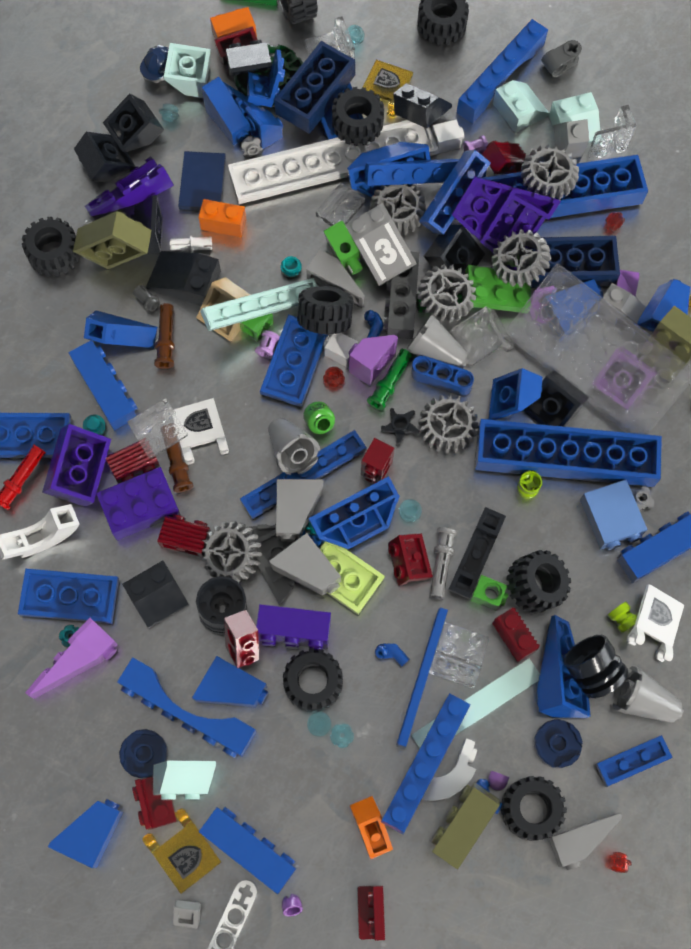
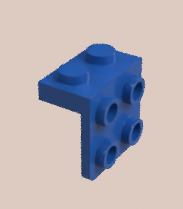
M276 50L269 77L248 72L247 102L256 106L262 105L272 108L274 99L280 91L278 87L279 82H283L285 69H283L284 58L281 57V50Z

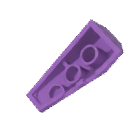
M89 618L67 641L71 644L68 649L58 652L53 658L54 666L45 669L25 693L33 699L45 694L102 663L105 659L109 660L116 653L117 650L115 648L118 644Z

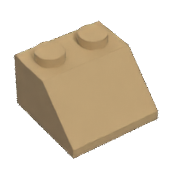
M224 277L212 282L200 310L204 307L251 294ZM199 310L196 318L205 324ZM240 323L215 329L214 331L228 341H232L241 331Z

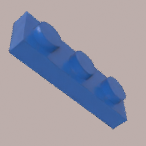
M661 735L595 765L605 787H608L673 757Z

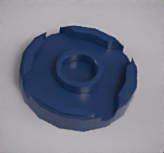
M554 719L545 722L537 730L534 737V749L544 764L552 768H564L572 765L579 759L583 740L580 732L573 724L564 720Z
M148 729L136 730L125 738L121 744L119 751L120 763L124 770L133 777L141 779L153 777L154 765L165 762L168 759V746L163 737L155 731Z

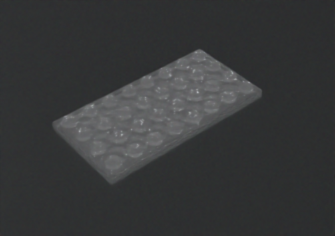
M556 263L503 333L550 372L557 371L589 397L587 402L625 433L648 435L691 384V367L559 263Z

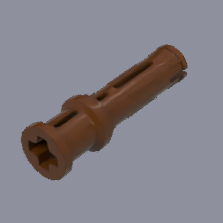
M169 303L160 305L159 338L155 343L157 359L154 360V365L161 369H169L174 366V361L172 360V351L175 349L172 341L174 306Z
M164 426L161 428L170 461L168 471L173 477V490L176 493L189 491L193 488V482L190 481L187 471L189 467L183 460L175 426Z

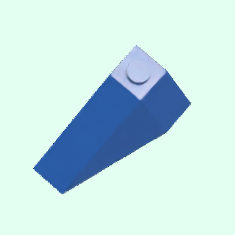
M223 82L248 121L250 135L260 138V147L263 150L283 138V124L278 117L275 118L269 110L262 106H256L247 102V96Z
M557 615L551 616L537 686L539 712L553 718L591 717L589 698L584 695L582 688L577 684V679L572 677L563 661L567 652L575 646L570 624Z

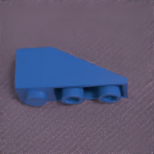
M95 310L86 318L84 338L103 344L154 348L158 327Z

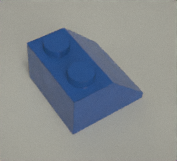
M521 368L493 379L488 420H497L521 412L541 397L543 377Z

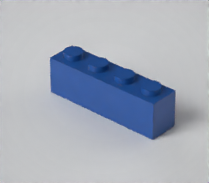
M476 150L465 151L419 222L434 234L444 235L455 218L452 213L474 176L481 178L491 162Z
M90 340L68 352L114 431L137 419L135 410L138 408L132 398L127 399L124 393L127 390L121 380L116 381L114 375L117 373L110 362L106 364L103 358L106 355L100 345L96 347L93 341Z
M689 511L679 516L677 523L671 525L669 522L658 529L660 533L652 536L650 533L639 540L641 544L633 547V545H629L621 551L622 555L618 558L617 562L631 583L636 582L691 549V514Z
M216 807L199 830V833L276 894H279L296 870L293 866L295 861L284 852L281 856L273 851L275 845L265 837L262 840L255 837L253 834L256 830L246 822L242 825L236 822L234 818L237 815L228 808L224 807L221 810Z

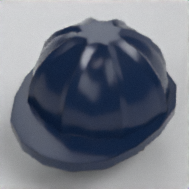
M157 45L149 49L140 65V72L144 78L155 81L164 78L169 47Z

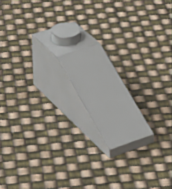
M319 249L306 269L307 279L314 278L319 286L335 287L348 292L353 297V304L363 308L365 295L335 255Z
M611 283L596 311L647 339L653 333L637 325L646 306L630 292Z
M614 814L549 837L548 840L558 867L566 866V869L570 870L581 866L580 861L586 859L622 820V814Z

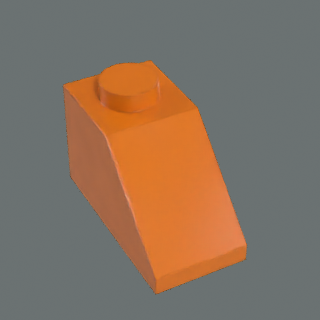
M373 796L350 805L370 859L393 850L386 827L381 823L382 816Z

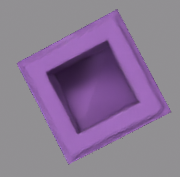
M620 270V276L616 285L636 297L640 273Z

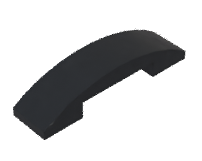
M487 507L484 508L448 590L465 598H471L506 518L505 515Z

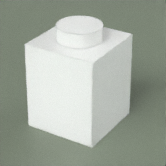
M457 119L433 125L432 133L438 147V154L461 148L464 131L462 127H459Z
M343 333L329 335L323 344L325 357L348 368V353L355 343L358 344V341Z

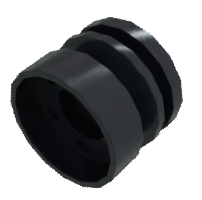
M219 576L211 578L202 584L197 592L196 605L200 622L207 630L214 634L225 635L224 618L247 610L244 589L237 581L230 577ZM221 605H225V612L223 613L220 612Z
M602 634L593 635L580 641L567 652L563 660L565 667L572 677L577 679L578 686L582 688V692L588 698L596 699L613 692L622 685L629 673L626 665L622 663L620 656L615 654V649L608 638Z

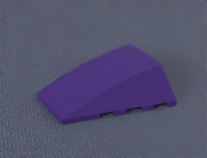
M150 156L145 160V164L140 167L136 166L130 171L129 175L115 182V189L111 192L109 189L105 190L86 204L85 208L91 216L113 212L138 204L152 195H158L174 186L165 168L161 164L157 165Z
M474 176L452 215L493 253L494 248H499L497 245L498 241L504 242V235L509 238L512 236V231L519 234L520 229H522L526 234L530 229L533 235L537 233L544 220L551 218L561 200ZM506 265L510 270L517 271L516 267Z

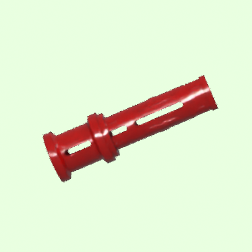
M33 445L11 478L3 482L4 486L0 490V506L7 510L11 508L10 504L17 494H21V487L46 453L44 450Z

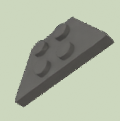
M267 524L251 526L253 529L252 534L259 536L255 543H261L262 545L260 548H257V552L263 554L260 557L257 556L256 560L260 562V565L257 566L278 604H281L296 582L274 571L270 567L269 561L294 542H283L281 539H277L276 524L271 526Z

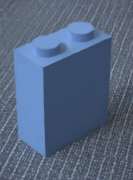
M627 480L586 492L580 499L600 549L607 547L608 550H612L621 546V542L629 540V543L636 542L642 539V535L648 530Z

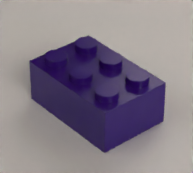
M71 424L61 428L42 493L84 507L93 504L111 439Z
M161 467L96 493L111 532L117 541L162 523L165 516L181 515Z
M259 604L256 625L259 641L262 642V645L271 647L279 643L285 644V647L289 649H299V646L314 648L315 651L328 649L331 612Z

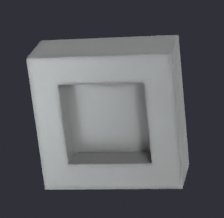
M176 900L173 926L198 929L201 903Z

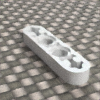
M241 881L235 887L208 949L234 948L257 897V887L252 881ZM250 885V891L253 895L252 897L247 896L243 904H248L247 910H245L241 905L233 904L235 898L237 901H240L242 893L239 891L240 888ZM234 908L239 909L242 913V920L238 924H233L228 919V913ZM221 933H227L231 937V944L227 948H221L217 944V938Z

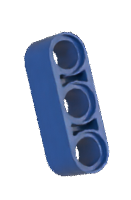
M422 355L413 360L411 376L415 381L458 396H466L471 392L474 377L470 371ZM422 366L425 367L427 370L421 372L416 368ZM443 373L447 376V378L442 379L439 378L437 375ZM464 380L468 385L462 386L458 381Z

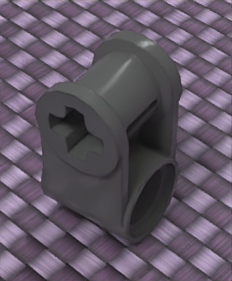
M569 40L559 47L548 51L542 57L541 62L552 77H557L564 71L577 65L579 61L578 55L581 53L582 46L576 40Z

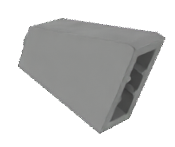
M588 119L553 125L555 146L557 145L558 150L565 148V154L572 153V159H577L578 164L589 143Z
M277 479V539H281L283 542H294L295 539L301 538L309 521L308 518L311 517L323 492V479Z
M307 533L269 561L270 567L274 571L322 596L327 592L331 594L340 587V574Z

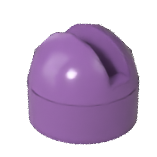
M491 771L488 782L492 789L500 791L508 784L509 777Z
M291 894L290 898L287 896L283 898V915L290 917L302 912V903L297 895Z

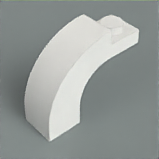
M72 505L52 508L36 524L21 530L0 534L1 559L4 560L16 556H21V558L28 557L49 549L69 537L80 525Z
M467 738L464 740L452 771L442 777H433L421 801L437 802L448 799L460 792L470 782L476 771L475 768L467 765L468 762L473 763L477 753V749H474V741Z

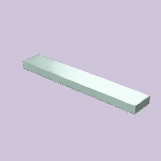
M314 278L204 307L200 312L208 331L296 307L298 306L299 293L306 288L316 287L317 284Z
M530 658L464 700L471 705L455 736L539 681L540 673ZM435 720L411 735L419 749Z

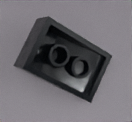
M161 251L146 289L202 306L212 282L218 280L220 275L219 259L200 253Z

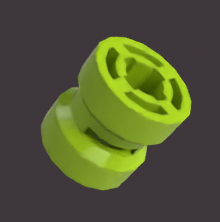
M534 471L523 473L517 484L518 494L525 499L534 498L542 486L541 476Z
M627 601L607 614L611 621L617 622V629L621 634L634 626L637 618L636 614L630 612L631 607Z

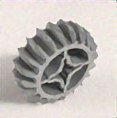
M549 144L545 149L541 146L537 148V151L532 149L530 155L525 157L521 167L523 186H528L527 190L530 192L534 191V193L551 198L556 196L560 200L563 195L567 196L575 188L578 181L579 167L576 166L577 159H572V153L565 154V148L558 150L557 145L554 149L550 148Z
M408 184L388 185L387 187L381 185L380 190L374 192L370 202L371 205L369 206V210L383 203L398 231L403 232L405 235L408 234V230L414 232L416 226L420 227L421 223L419 220L426 211L425 199L421 197L420 190L415 191V186L408 187Z
M520 229L519 234L512 231L511 237L508 238V236L504 235L505 241H498L497 245L499 248L493 249L494 256H492V262L494 264L492 267L496 271L497 277L502 278L505 284L509 282L510 286L514 287L518 283L519 287L522 288L523 284L527 282L531 286V280L534 279L539 282L538 275L545 276L546 272L544 269L550 266L548 262L551 260L550 248L546 240L540 237V234L535 233L533 235L530 229L526 234L522 229ZM525 246L532 247L537 251L527 250ZM505 265L516 267L517 271L510 270Z
M445 264L440 269L435 266L432 271L428 270L425 276L421 278V284L418 286V299L422 300L420 307H427L425 314L431 312L435 317H440V322L447 318L449 323L454 318L458 321L462 316H467L474 306L471 300H476V296L472 294L476 288L471 287L473 280H467L468 273L461 274V268L456 271L453 265L447 269ZM436 283L437 291L435 294H432L431 285ZM458 293L462 294V303L460 304L457 302Z
M441 394L439 401L435 398L431 399V405L426 403L424 406L425 410L420 412L422 418L419 419L418 424L422 427L419 428V432L424 434V441L430 440L429 447L437 445V452L441 450V447L445 448L446 454L449 453L450 448L455 453L458 452V446L464 450L467 446L466 443L471 444L473 442L472 437L477 435L475 429H478L479 423L476 422L478 415L472 414L474 412L473 406L467 408V400L463 403L460 402V396L453 400L451 394L448 395L447 399ZM443 410H449V412L445 414L439 413ZM456 413L462 416L466 425L456 417ZM450 417H452L451 426H448L447 430L445 431V424L447 421L449 422ZM431 423H434V426L441 430V435L434 431ZM450 434L459 435L454 438H447Z
M230 521V524L222 522L221 526H214V532H207L210 539L203 540L207 544L206 548L202 549L206 556L201 558V560L208 562L204 568L211 570V577H230L240 583L241 579L247 580L249 578L248 572L253 574L256 572L253 565H260L256 558L263 554L257 552V548H260L262 545L261 543H255L259 536L252 534L253 529L251 527L246 528L244 523L240 522L238 524L237 521ZM238 536L244 542L245 550L241 547ZM225 538L224 544L221 547H219L220 543ZM233 550L238 551L239 553L229 554L224 552ZM218 555L221 556L222 561H223V565H224L225 567H223V566L221 565V563H220V561H219V558H218ZM244 557L243 562L238 567L239 560Z

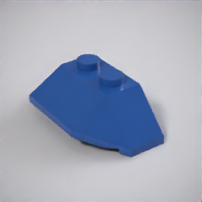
M398 142L361 153L347 168L351 188L369 197L374 196V192L380 190L381 185L367 186L365 184L366 162L430 160L429 146L427 144Z
M388 476L308 518L318 539L350 549L389 528L400 496Z

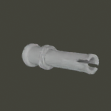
M439 527L437 528V533L439 534L437 546L434 547V552L437 555L429 596L443 599L449 560L454 554V549L452 548L454 536H457V530Z

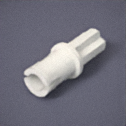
M190 235V238H175L169 241L171 251L191 250V253H193V250H212L211 236L192 237Z

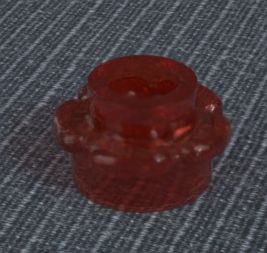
M612 212L606 218V229L610 228L615 232L623 225L625 218L622 217L621 212Z
M330 367L325 371L323 380L325 384H329V387L336 388L344 383L345 376H343V371L340 368Z
M613 852V855L607 857L609 862L608 868L615 872L627 873L629 866L632 865V862L627 860L628 856L621 852Z

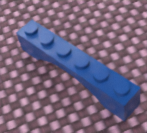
M531 19L458 99L456 113L473 124L487 108L495 95V90L501 87L506 79L523 62L533 58L545 45L548 29Z
M133 657L117 683L123 686L121 691L132 698L134 694L143 698L141 700L142 704L152 710L155 706L163 710L162 716L171 721L177 718L183 722L181 727L193 734L195 730L204 734L202 737L204 741L213 746L216 742L224 746L222 751L233 758L236 755L243 757L257 733L256 729L235 717L208 719L181 709L166 695L160 685L156 672Z

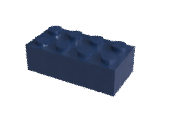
M320 41L274 99L276 115L310 134L333 105L334 99L338 98V94L344 91L356 75L355 59Z
M616 236L541 237L546 240L550 248L551 260L548 261L550 266L544 269L546 272L545 276L538 275L539 282L534 279L531 280L530 288L550 286L573 287L593 279L599 286H610L611 283L616 285L620 276ZM527 247V250L537 251L532 247Z

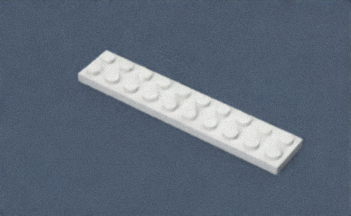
M409 120L383 126L379 137H375V141L372 143L367 141V145H362V143H358V146H354V143L349 145L345 143V140L341 141L337 137L229 164L228 170L238 203L243 204L349 177L347 168L361 153L398 142L427 144L430 156L438 154V147L430 126L426 129Z

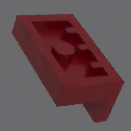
M422 533L398 535L388 542V552L392 558L394 576L399 586L411 581L429 580L433 577Z
M153 777L135 780L136 786L132 787L135 801L140 802L141 811H138V817L141 826L145 825L146 830H151L178 822L173 800H161V795H153Z
M359 886L357 888L359 939L385 940L383 886Z

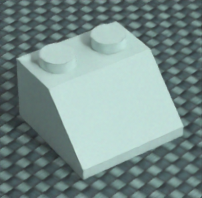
M170 43L164 80L184 95L203 98L202 86L208 83L211 49Z
M512 80L495 90L493 105L514 133L549 116V112L527 83Z
M592 92L552 102L549 113L552 126L564 122L588 119L589 143L600 141L599 110Z
M165 761L155 764L153 769V795H161V800H175L176 795H185V800H199L200 795L208 794L216 761Z

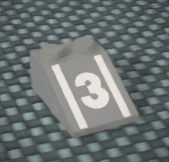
M383 203L345 224L379 286L417 264Z

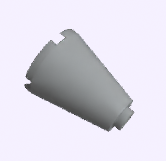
M432 314L406 349L417 356H427L462 369L469 361L466 358L468 353Z
M277 418L270 423L268 432L279 468L289 475L296 472L303 474L310 470L317 463L318 450L320 451V446L316 439L285 418Z
M636 666L629 668L632 671L628 674L622 685L614 692V697L617 698V705L613 703V707L621 713L673 723L679 720L684 712L682 702Z

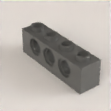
M410 251L417 264L402 272L407 275L406 277L397 275L387 281L386 290H391L390 297H386L385 310H389V316H384L383 329H387V336L395 335L401 339H413L420 252ZM397 293H404L405 296H398ZM402 312L405 315L397 316L395 313Z

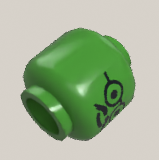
M320 401L313 402L305 408L303 419L313 433L325 434L333 428L335 416L326 403Z

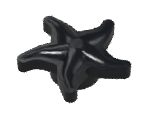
M391 408V422L386 426H381V431L395 433L397 445L402 442L406 433L419 435V430L410 423L411 418L415 416V411L397 414L394 408Z

